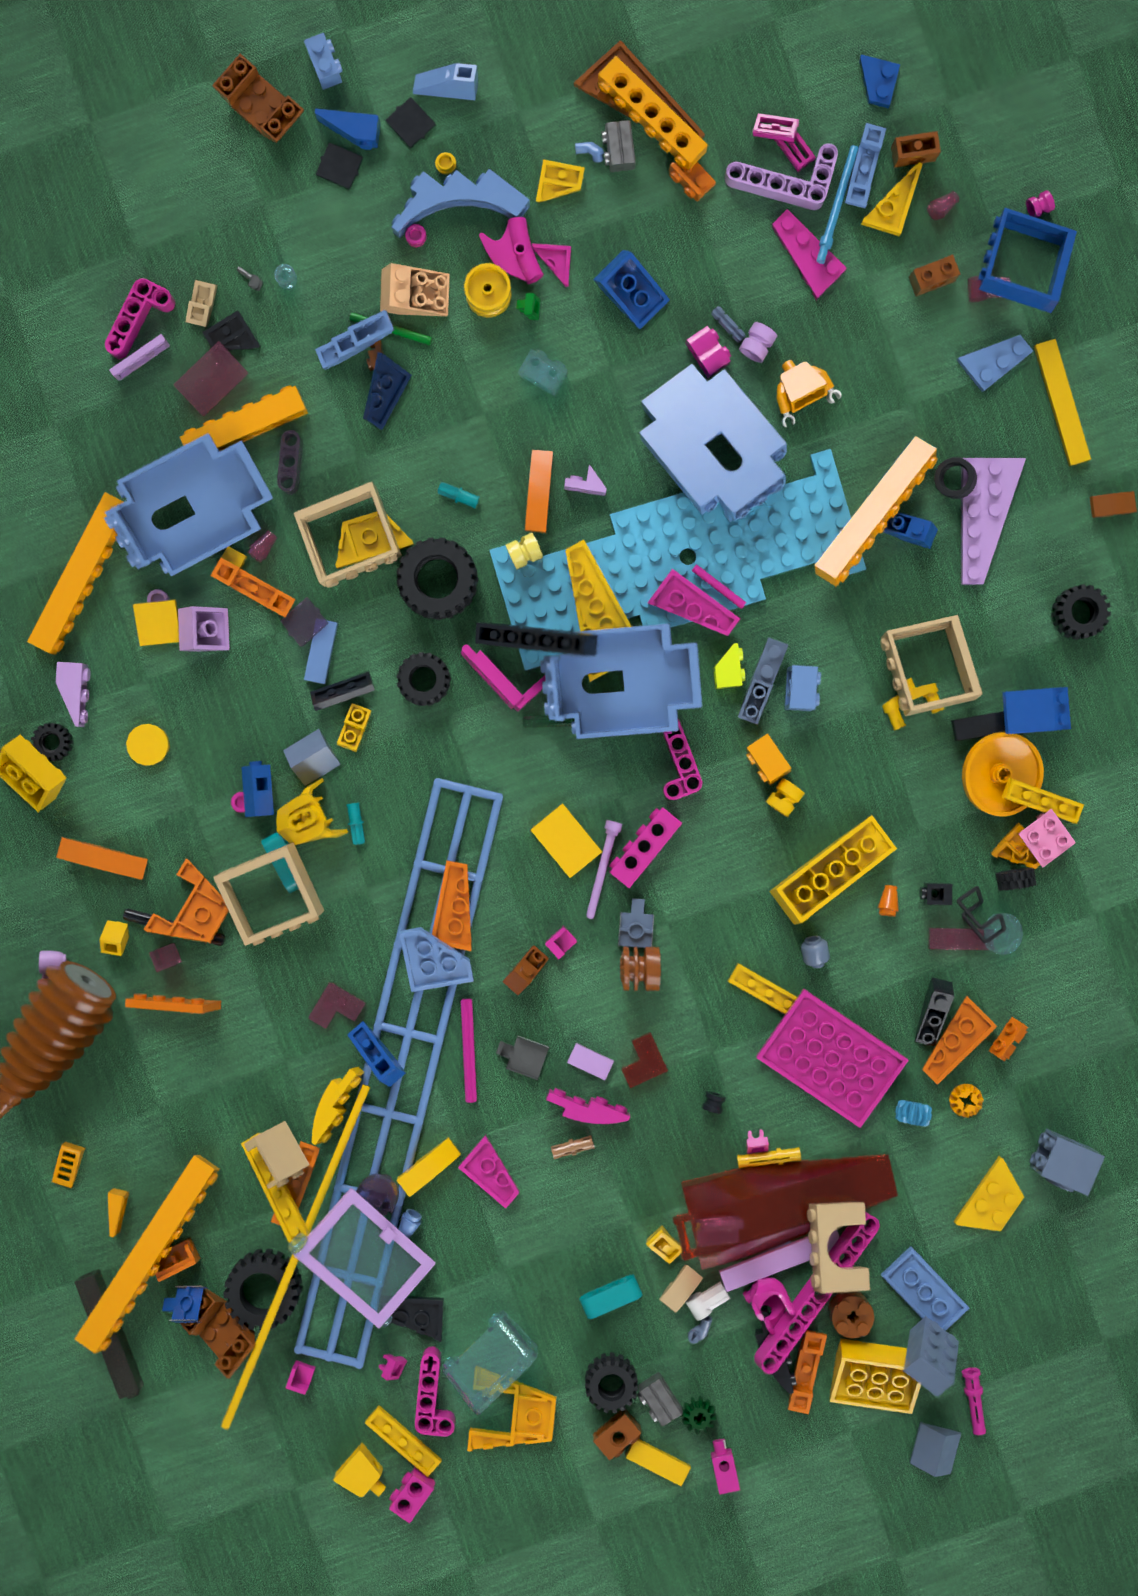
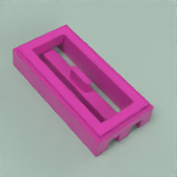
M758 113L753 128V136L794 142L799 119Z
M798 132L795 135V140L808 157L807 159L804 158L794 142H786L801 163H799L783 140L774 139L797 172L816 158Z

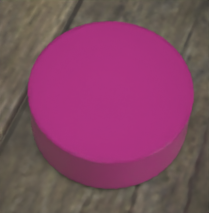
M419 224L410 225L405 231L407 243L412 247L422 246L427 238L425 229Z
M243 792L236 793L231 799L232 808L239 813H245Z

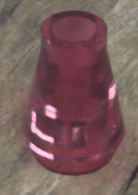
M951 191L949 194L932 200L927 207L929 216L933 220L943 219L953 206L959 202V196L956 192Z
M267 530L263 536L249 546L248 554L261 563L263 559H267L277 537Z

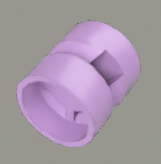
M754 322L748 332L749 338L744 339L739 350L747 358L762 363L768 353L767 347L772 346L777 334L766 325Z

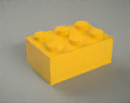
M19 735L1 748L0 777L37 812H40L57 798L66 777L61 770L48 761L45 755L38 752L30 741Z

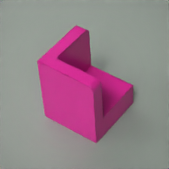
M563 926L545 942V945L560 959L577 940Z
M296 1360L286 1389L306 1395L315 1366Z

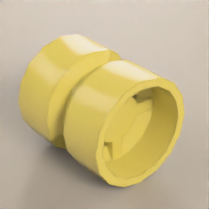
M533 533L521 537L520 542L514 540L505 545L516 570L526 566L529 560L535 562L543 558Z

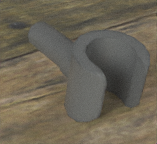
M239 266L237 271L250 280L248 286L259 291L263 284L262 280L257 275L249 274Z

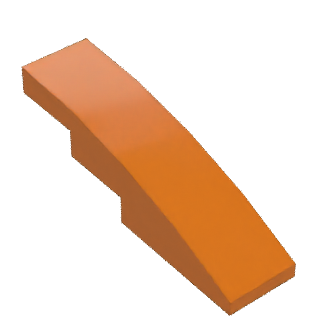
M532 450L525 531L546 533L553 451Z
M61 837L56 858L141 880L143 879L148 861L147 858L129 855L125 852Z

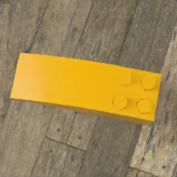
M871 815L769 892L794 925L801 924L897 848Z

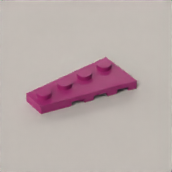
M788 209L772 224L773 230L784 248L789 252L793 263L803 275L802 278L809 285L813 296L817 300L847 268L829 250L825 263H817L820 241Z
M674 569L669 572L648 601V604L727 636L740 620L738 616Z

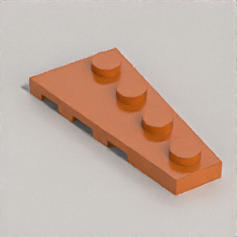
M138 993L134 994V997L125 999V1007L203 1014L221 1009V1001L204 1000L202 998L185 999V997L166 998L165 995L147 997V994Z

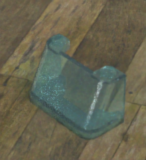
M504 1310L499 1314L497 1312L489 1318L488 1322L490 1324L487 1330L459 1357L453 1358L450 1356L442 1365V1372L476 1415L481 1414L535 1361L538 1355L535 1342Z

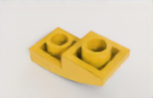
M353 703L351 704L337 741L338 746L357 752L370 718L371 710Z

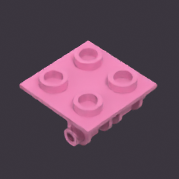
M1052 809L1045 814H1039L1036 817V821L1018 833L1042 868L1076 843Z

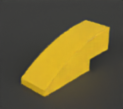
M448 1137L416 1161L412 1167L398 1176L397 1182L410 1197L450 1165L461 1153Z

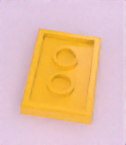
M563 803L531 829L532 833L569 878L602 853L601 849Z

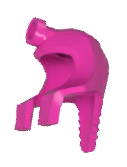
M773 1277L759 1279L753 1283L749 1291L743 1292L748 1303L752 1302L756 1316L760 1321L764 1320L767 1330L771 1335L775 1334L774 1327L785 1313L786 1308L791 1316L795 1313L784 1285ZM761 1306L771 1307V1314L764 1318L760 1310Z

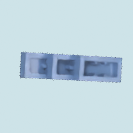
M384 310L348 327V331L331 338V342L315 350L323 369L327 370L380 341L393 332L394 328L387 311Z

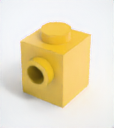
M107 920L99 939L101 953L122 956L129 939L128 924Z

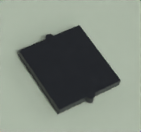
M412 97L400 107L397 106L396 111L386 119L387 124L410 149L419 140L425 139V135L436 126L435 122Z
M329 142L324 156L320 157L321 163L316 176L350 190L355 177L359 175L358 170L363 157Z

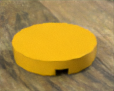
M142 724L134 728L128 735L126 742L127 752L130 757L138 764L145 766L156 765L163 761L170 747L169 738L165 731L152 724Z

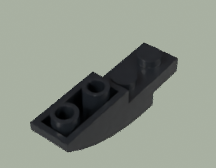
M767 1306L761 1307L760 1310L764 1318L771 1314V1312H768ZM764 1320L761 1321L762 1328L755 1329L758 1347L762 1345L770 1334ZM790 1353L778 1370L772 1373L778 1383L789 1394L794 1393L793 1386L797 1385L795 1373H790L789 1365L792 1364Z

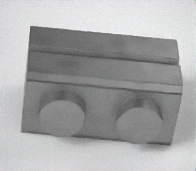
M631 121L606 123L605 131H602L603 145L607 144L608 151L604 152L605 166L609 165L610 172L634 170L636 162Z
M657 1372L638 1385V1397L643 1405L648 1404L650 1407L649 1414L655 1423L659 1421L661 1426H665L673 1419L682 1415V1406L660 1372Z

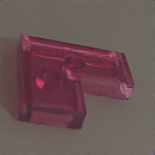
M329 982L308 1019L326 1029L338 1011L355 1022L366 1002Z

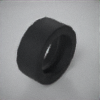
M951 457L944 460L938 466L934 482L936 488L944 496L951 499H961L968 496L974 490L977 484V473L967 460L960 457ZM953 466L963 467L968 474L966 485L957 491L948 489L943 481L946 471Z

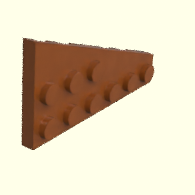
M621 40L574 82V86L630 118L629 112L624 107L622 109L619 108L614 102V98L609 93L605 94L598 86V74L617 56L702 139L705 137L704 132ZM617 83L616 87L624 88L626 85L624 83ZM637 97L631 99L633 103L641 102ZM648 112L646 116L649 118L656 117V114L653 112ZM669 127L661 128L664 133L672 131ZM683 141L676 143L682 148L687 146Z

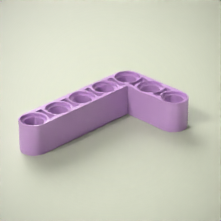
M828 143L820 148L810 182L741 162H732L726 169L725 183L731 188L810 210H818L822 207L827 196L838 150L835 145ZM822 154H829L832 159L826 160ZM737 172L740 177L733 178L730 173ZM817 174H823L826 180L818 179ZM756 177L760 180V183L754 184L750 181V178ZM777 183L780 189H773L770 184ZM796 188L801 194L794 195L791 189ZM817 194L821 200L815 201L811 198V195Z

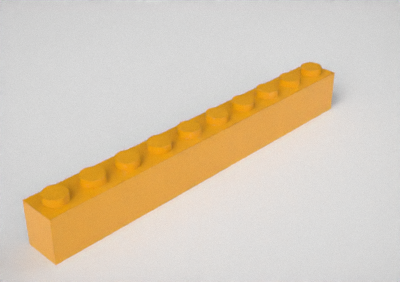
M201 1155L193 1156L75 1337L76 1341L93 1353L105 1351L112 1342L110 1337L114 1331L117 1332L124 1323L123 1317L134 1308L136 1304L134 1300L138 1294L141 1295L147 1288V1280L158 1271L160 1267L158 1263L171 1251V1243L182 1234V1226L186 1221L189 1222L195 1214L193 1209L197 1203L200 1204L206 1197L207 1193L205 1191L209 1185L212 1186L219 1176L217 1172L220 1168Z

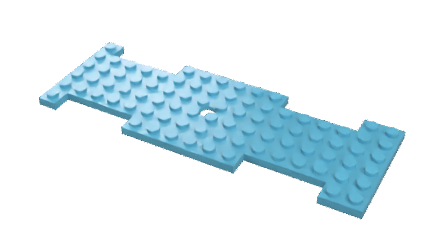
M831 449L810 455L815 473L814 476L784 484V487L779 492L767 496V500L763 504L751 508L750 512L742 519L729 522L720 503H717L716 508L711 512L706 511L701 515L684 492L610 514L615 535L588 542L587 545L627 618L639 616L642 626L670 623V628L692 622L648 604V601L672 569L725 608L733 610L739 607L692 572L696 564L747 602L744 605L746 606L766 599L761 579L817 563L851 519ZM505 545L489 550L511 625L573 632L580 631L565 550L544 555L543 558L535 562L529 560L526 566L516 570ZM684 549L693 550L696 555L695 562L691 565L682 563L680 561L681 551ZM863 556L856 566L853 565L849 570V575L866 570ZM519 649L525 671L541 667L540 663L544 660L543 656L561 654Z

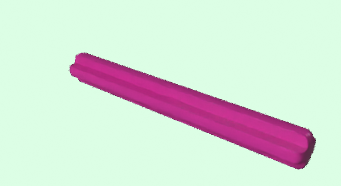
M462 999L461 1018L465 1101L473 1103L477 1101L472 999Z

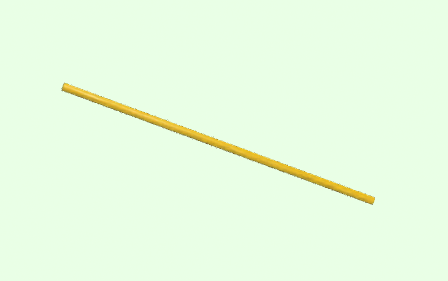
M362 1084L305 1224L309 1232H311L370 1087ZM294 1252L221 1424V1427L224 1429L230 1428L299 1261L293 1255Z

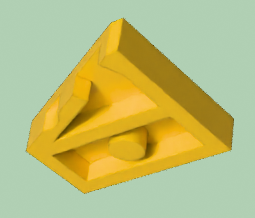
M543 159L536 202L541 203L581 191L585 167Z

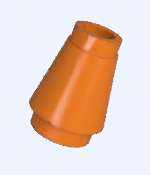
M885 885L877 908L880 915L896 916V912H898L897 886Z

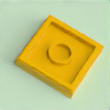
M176 599L133 604L140 646L179 642Z

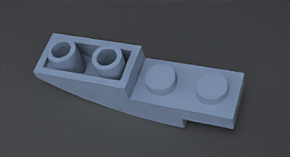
M768 637L738 714L739 718L758 725L788 644Z

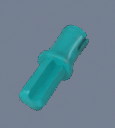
M441 482L438 487V494L455 500V503L460 502L474 509L477 507L480 496L464 491L462 487L459 489L444 482Z
M360 803L346 804L349 823L347 824L350 825L352 843L354 845L365 843L362 825L364 821L361 818Z

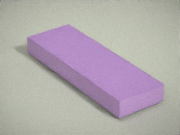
M160 334L109 371L120 381L170 347V344Z

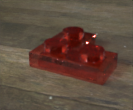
M651 1032L631 1040L640 1060L621 1068L630 1088L668 1071Z

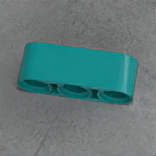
M277 832L261 840L266 853L289 844ZM285 857L273 861L272 864L288 893L291 894L298 890V885Z
M631 1274L582 1295L579 1300L587 1319H593L642 1297L643 1294L635 1275Z

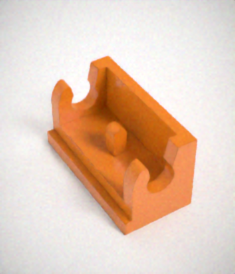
M191 1238L172 1246L169 1254L158 1263L160 1267L155 1274L158 1282L199 1261L200 1256Z

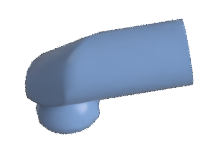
M594 142L575 143L576 154L589 153L593 156L594 162L603 161V148Z

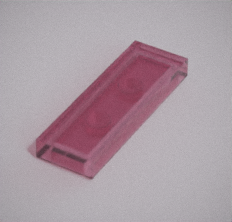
M929 928L928 948L993 950V940L987 944L983 943L971 928ZM978 929L985 939L993 935V929Z

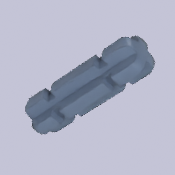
M716 307L711 315L716 320H719L718 323L730 335H733L732 338L736 342H741L746 336L745 333L738 329V326L727 314H724L725 312L721 307Z

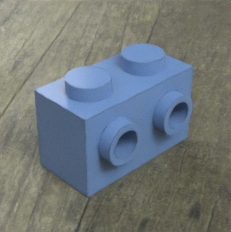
M324 33L304 40L322 89L324 90L342 83L339 73L343 72L339 60H334L332 56L335 50L331 40H326Z

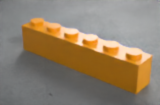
M289 385L283 387L280 393L263 396L261 401L255 404L251 402L243 405L242 409L237 412L229 411L223 414L221 419L206 421L203 427L188 429L184 432V435L180 436V439L184 446L209 433L219 452L240 441L245 442L308 414V410L297 387Z

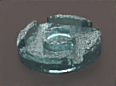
M1001 913L1005 921L1006 931L985 945L993 953L1007 955L1017 950L1021 944L1023 930L1015 916ZM994 914L993 916H991L990 918H988L987 921H989L990 919H992V918H993L994 916H996L997 914ZM999 919L983 929L985 930L983 936L985 939L1002 929Z

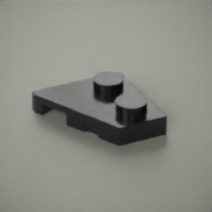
M238 310L202 332L215 352L257 349L261 347Z

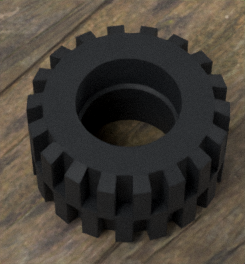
M1079 585L1063 591L1055 599L1057 602L1052 606V609H1055L1051 613V617H1055L1056 620L1053 622L1054 626L1058 625L1059 628L1057 630L1060 633L1064 632L1065 637H1072V639L1076 640L1097 635L1098 632L1104 629L1103 626L1108 624L1109 620H1107V617L1111 616V611L1107 610V608L1111 607L1110 602L1106 603L1105 601L1107 596L1101 595L1102 591L1099 588L1094 589L1092 585ZM1076 600L1083 601L1090 609V618L1086 624L1078 623L1072 616V606Z
M419 652V654L410 655L399 666V672L396 677L398 679L397 686L400 689V693L409 702L419 706H431L434 703L440 702L447 695V691L450 689L451 676L448 667L439 657L431 653ZM421 667L432 669L436 675L434 687L427 692L418 691L412 685V675Z
M611 1352L610 1356H606V1353L601 1354V1359L598 1357L594 1358V1363L588 1365V1371L585 1373L586 1395L589 1397L591 1404L595 1403V1408L598 1410L602 1407L606 1413H608V1410L617 1413V1409L625 1410V1405L630 1406L632 1398H636V1391H638L637 1374L635 1373L634 1366L630 1364V1360L628 1358L624 1360L623 1355L619 1354L616 1357L615 1353ZM615 1374L621 1377L624 1382L619 1389L607 1391L599 1385V1381L605 1375Z

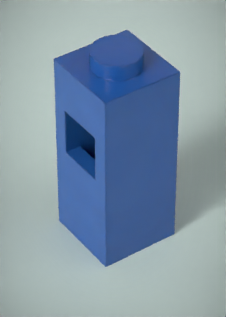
M262 761L249 762V766L241 767L245 817L274 815L270 765H262Z

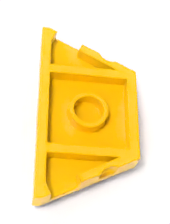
M377 511L342 522L341 539L339 540V551L335 564L337 569L368 560L392 550ZM387 515L399 549L413 546V541Z
M998 1156L954 1220L955 1224L1001 1231L1023 1200L1024 1195L1002 1157Z

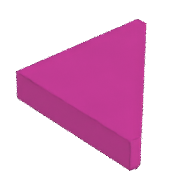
M532 243V248L561 283L568 287L571 246Z

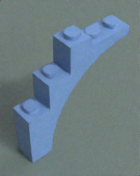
M490 169L486 174L482 173L476 181L477 185L456 170L453 175L449 174L443 183L444 187L423 171L420 176L417 175L411 182V192L414 198H409L402 214L395 216L392 221V230L397 237L401 238L410 225L416 224L424 217L439 210L458 206L487 208L501 213L508 218L522 217L530 207V200Z

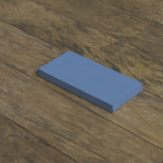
M912 1246L881 1274L922 1319L927 1316L932 1321L938 1323L945 1331L969 1309L968 1305Z

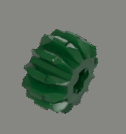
M699 1396L698 1401L691 1397V1404L684 1403L685 1409L682 1413L684 1417L682 1422L684 1425H688L687 1429L689 1432L695 1428L697 1435L700 1429L707 1433V1426L713 1428L714 1423L712 1421L717 1420V1415L714 1414L716 1411L715 1406H710L711 1402L709 1399L703 1402L701 1396Z

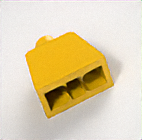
M363 1443L341 1465L333 1479L334 1482L359 1497H363L369 1490L379 1497L386 1488L379 1480L383 1467Z

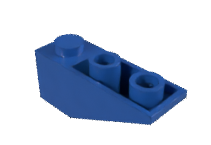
M898 512L895 517H890L883 532L911 544L930 549L938 529L931 521Z

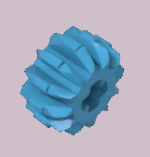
M900 1100L896 1106L895 1118L900 1122L912 1125L928 1126L932 1118V1108L923 1103Z

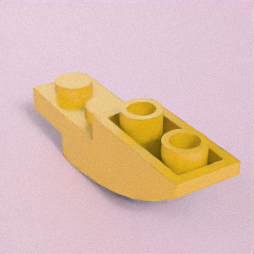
M350 1068L343 1079L331 1080L326 1088L314 1118L312 1129V1143L314 1145L326 1143L332 1136L331 1131L333 1128L340 1125L343 1121V1114L347 1109L342 1105L349 1099V1092L352 1088L354 1089L360 1084L362 1080L360 1077L364 1073L361 1068Z

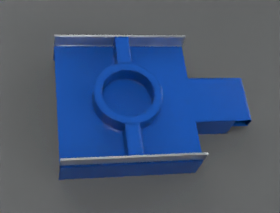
M175 1286L178 1288L176 1298H164L162 1311L173 1312L172 1320L169 1321L175 1323H202L197 1320L203 1288L206 1287Z

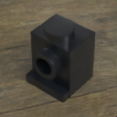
M924 883V887H920V900H923V903L927 905H952L953 884ZM937 890V895L932 897L931 891Z

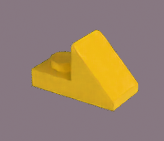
M663 1225L646 1241V1245L669 1264L685 1250L679 1242L669 1235Z

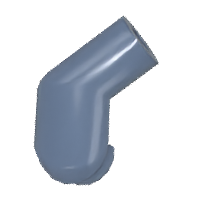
M708 1315L702 1319L699 1325L689 1331L688 1340L690 1343L696 1344L707 1336L712 1322L711 1316Z

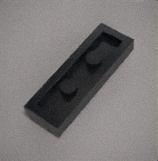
M368 671L310 692L313 707L315 711L372 692L375 688L371 674Z

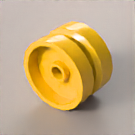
M491 263L480 264L472 268L466 276L464 283L465 296L473 312L479 316L490 318L502 314L507 309L512 297L510 279L502 268Z

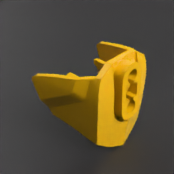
M323 778L306 787L301 795L277 810V833L289 843L298 845L323 838H337L349 833L347 829L331 830L327 828L333 819L326 820L318 803L323 798L322 796H311L313 789L324 782Z

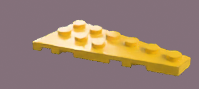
M583 539L566 549L580 631L632 627L585 540ZM607 672L589 673V681L591 682Z

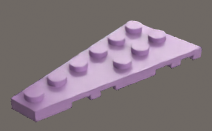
M963 458L975 468L977 484L968 496L961 498V585L984 584L1026 458ZM961 467L962 489L968 481L967 471L963 467Z

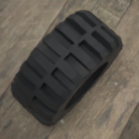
M431 537L427 538L426 541L422 542L420 540L416 542L413 548L409 547L406 550V555L401 557L399 561L400 566L397 568L396 575L398 580L396 582L402 599L416 614L427 619H450L458 613L461 614L472 603V598L477 592L478 576L474 561L464 547L459 546L453 540L449 541L442 537L434 539ZM435 559L447 561L454 567L457 573V584L453 592L439 599L428 597L421 591L418 585L420 569L427 562Z

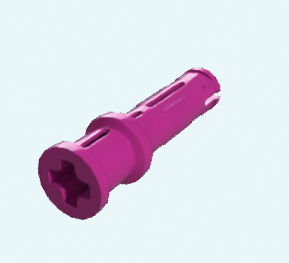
M966 1368L961 1373L965 1379L966 1387L964 1388V1393L968 1396L973 1434L983 1435L986 1433L981 1401L983 1387L980 1386L979 1379L981 1371L978 1368ZM975 1406H977L979 1419L976 1418Z

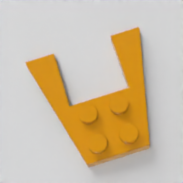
M476 1366L473 1389L514 1394L511 1433L470 1428L467 1451L482 1448L483 1450L493 1449V1447L498 1446L509 1447L522 1443L526 1445L552 1441L556 1396L483 1367Z

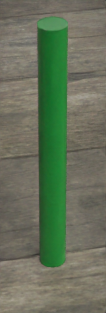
M351 312L349 320L359 323L369 317ZM393 325L394 331L391 332L392 334L427 345L431 344L432 337Z

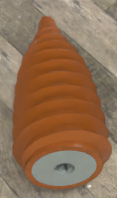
M64 961L59 967L48 966L45 970L49 979H39L37 986L40 991L29 993V1000L32 1005L24 1004L21 1007V1013L24 1018H16L13 1021L17 1032H9L6 1036L12 1047L5 1046L1 1048V1054L6 1062H0V1119L14 1106L19 1105L23 1098H31L35 1095L36 1091L47 1089L50 1081L59 1080L64 1070L72 1068L74 1059L82 1057L85 1048L94 1043V1036L102 1033L104 1023L112 1020L113 1011L111 1006L116 998V993L112 986L93 970L71 961Z

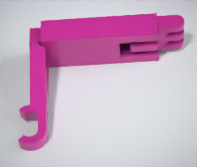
M468 645L462 647L461 655L511 710L515 708L519 712L543 689L542 683L546 681L545 675L522 695L481 650L476 654Z

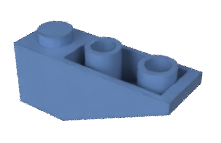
M455 63L416 74L413 94L475 100L478 89L477 65Z

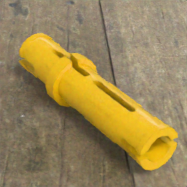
M776 1148L775 1151L737 1155L738 1167L741 1169L776 1163L783 1165V1162L801 1161L800 1148L783 1150Z

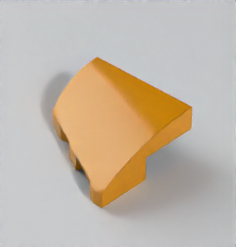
M1018 823L1001 840L991 854L996 858L1001 857L1010 860V862L1021 863L1027 867L1037 869L1040 864L1018 835V833L1025 829Z

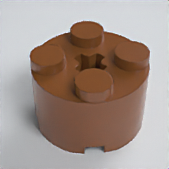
M859 1291L839 1292L830 1300L828 1307L829 1317L839 1334L847 1338H859L868 1335L874 1322V1312L864 1295Z

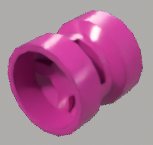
M1046 190L1041 192L1037 198H1028L1026 200V208L1030 216L1038 218L1044 212L1049 213L1055 209V202L1052 194Z

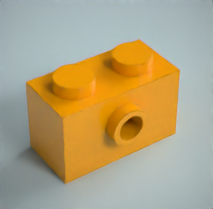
M766 734L747 747L748 754H746V757L751 765L756 764L760 771L757 773L763 782L767 781L771 785L791 772L790 765L769 734Z

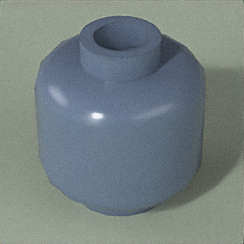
M820 936L807 937L805 942L802 943L801 952L806 965L813 968H821L830 959L828 943Z

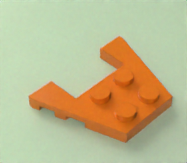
M185 859L176 875L195 885L194 889L173 923L153 913L143 930L154 934L211 943L229 910L222 895L188 859Z

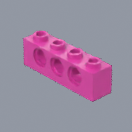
M663 807L660 810L656 808L649 816L651 821L647 826L643 824L635 834L638 837L634 842L629 841L622 849L625 853L621 858L616 857L609 865L612 868L609 872L628 888L633 885L682 824ZM655 824H660L663 827V832L659 836H654L651 832ZM642 840H646L650 844V848L646 852H641L638 849V844ZM630 856L635 857L637 860V864L633 868L625 866V860Z

